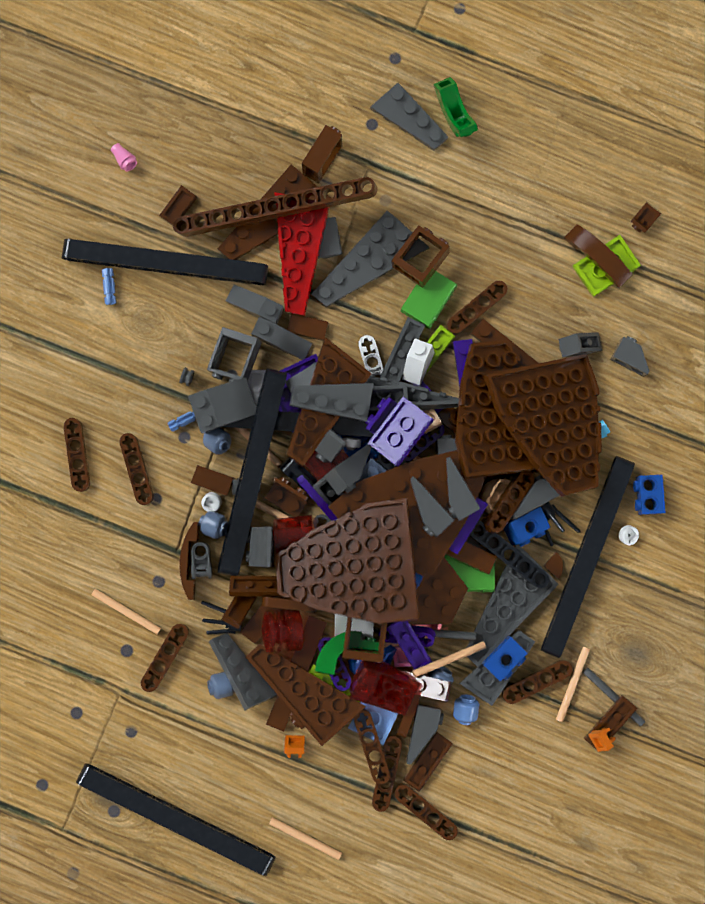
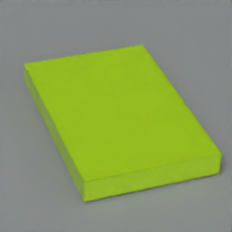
M621 235L605 244L626 265L630 272L641 266ZM587 256L572 266L593 297L613 285L605 276L606 273Z

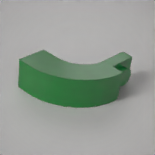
M449 77L433 84L440 107L455 136L467 137L477 131V123L467 113L462 103L457 83Z
M351 631L349 648L378 651L379 643L376 642L375 638L365 637L362 640V631ZM345 632L336 635L324 645L317 658L315 672L334 676L337 659L343 653Z

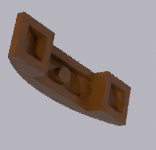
M577 224L564 237L577 251L580 250L606 273L605 276L618 288L633 275L626 265L604 243Z
M194 522L189 528L180 553V577L183 589L189 600H195L196 580H188L191 542H199V522Z

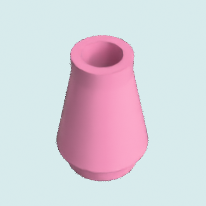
M119 143L112 146L111 152L114 154L120 168L127 172L131 171L137 165L136 157Z

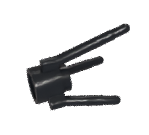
M548 501L541 506L547 521L552 519L561 532L564 533L565 529L555 518L556 514L577 533H580V530L554 504L551 505ZM547 529L545 530L546 538L550 546H553V541Z
M201 601L202 605L222 613L226 612L224 608ZM202 619V622L226 625L225 628H229L206 631L207 635L241 632V626L237 629L223 620Z

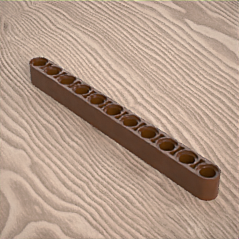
M363 177L181 216L174 220L173 229L183 237H190L369 199L377 194L378 188L371 178ZM366 184H372L370 191H363ZM353 188V193L345 196V190ZM329 192H334V197L327 200L326 195ZM315 196V201L312 204H308V198ZM292 200H297L296 206L290 208L289 203ZM278 203V209L271 212L272 205ZM259 207V214L253 216V210ZM241 211V217L235 220V214ZM223 215L222 222L217 223V217ZM205 219V224L199 227V221ZM183 223H186V229L184 231H181V225Z

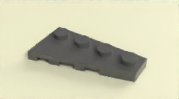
M399 83L394 85L370 107V110L382 115L384 119L389 122L391 121L402 131L411 134L416 140L433 151L448 139L446 133Z
M374 383L293 386L289 406L366 422Z
M520 630L511 636L527 653L535 643L533 639ZM508 654L503 655L501 658L503 665H508L511 661ZM481 664L459 684L492 706L513 674L506 681L503 679L499 681ZM517 665L511 670L513 674L518 668Z
M228 633L209 641L244 711L277 696V693L248 661L246 655Z

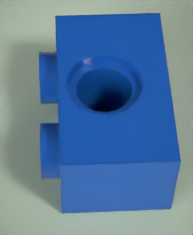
M538 507L508 522L504 527V531L512 546L519 544L522 547L530 543V538L534 537L537 539L545 535V530L551 527L542 508Z
M508 636L482 664L499 681L502 679L506 681L513 674L511 670L516 665L519 667L527 659L525 656L528 653L511 636ZM508 654L511 661L508 665H503L501 658L503 655Z

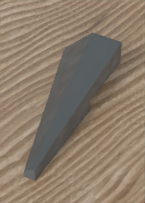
M370 376L365 382L374 383L368 417L371 414L376 415L379 411L377 408L378 404L383 398L387 400L388 397L398 403L404 396L422 411L458 407L459 398L448 396L446 393L429 391L427 388L404 382H393L384 377Z

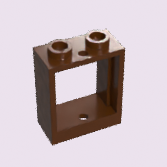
M325 125L302 162L303 175L318 184L342 148V134H340L339 129L334 126L329 127Z
M418 225L391 260L392 267L423 288L449 255L450 246L443 238L438 239L435 237L430 229L422 228ZM419 236L440 249L423 273L403 260V257Z
M347 617L343 658L383 663L387 623L381 624L378 651L349 648L352 617Z

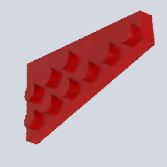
M274 192L275 196L284 195L282 193ZM308 199V204H312L315 200ZM292 200L289 203V207H295L297 200ZM330 207L277 218L285 312L305 316Z

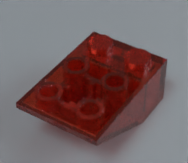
M361 660L351 682L350 699L405 716L420 684L385 661L382 663Z

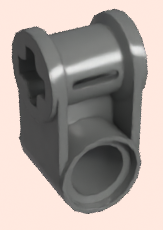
M205 542L196 543L191 550L192 579H196V577H208L210 579L212 578L210 546ZM199 545L204 546L206 549L204 556H199L196 552Z

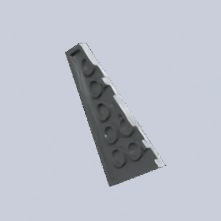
M387 210L317 287L312 296L325 307H328L351 292L360 289L365 284L394 269L391 260L413 232ZM418 238L403 257V260L409 261L418 254L427 251L430 247Z
M519 544L515 545L518 551L544 570ZM526 561L519 565L521 572H526L529 568ZM506 565L495 587V591L492 593L474 630L477 633L476 640H470L466 647L468 648L483 641L486 649L467 657L479 667L559 584L549 575L548 585L544 588H537ZM539 573L535 576L536 584H541L544 577Z

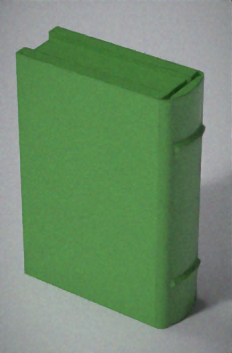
M435 271L423 288L416 284L400 312L430 329L434 322L437 321V317L450 297L453 296L457 284Z
M447 555L444 556L468 587L467 592L484 593L495 591V562L490 574L487 575Z

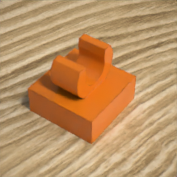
M610 728L594 730L588 734L598 752L609 751L614 747L612 743L616 738H608L607 732L611 730Z
M285 735L284 754H287L288 758H291V754H298V758H301L302 754H304L305 736Z

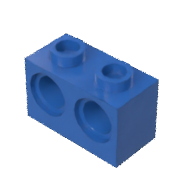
M663 474L635 477L633 489L634 492H637L635 510L638 511V515L666 513ZM646 480L650 481L652 484V488L650 491L644 488V482ZM648 499L653 502L651 510L645 506V502Z

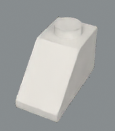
M414 339L406 358L402 376L403 381L417 386L421 385L435 354L432 344Z

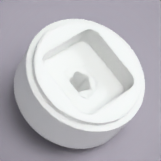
M353 437L342 438L346 442L345 447L348 450L361 447V439Z
M209 492L202 498L201 504L207 512H216L220 508L222 500L217 493Z
M626 525L619 531V539L626 545L635 544L639 538L638 530L631 525Z

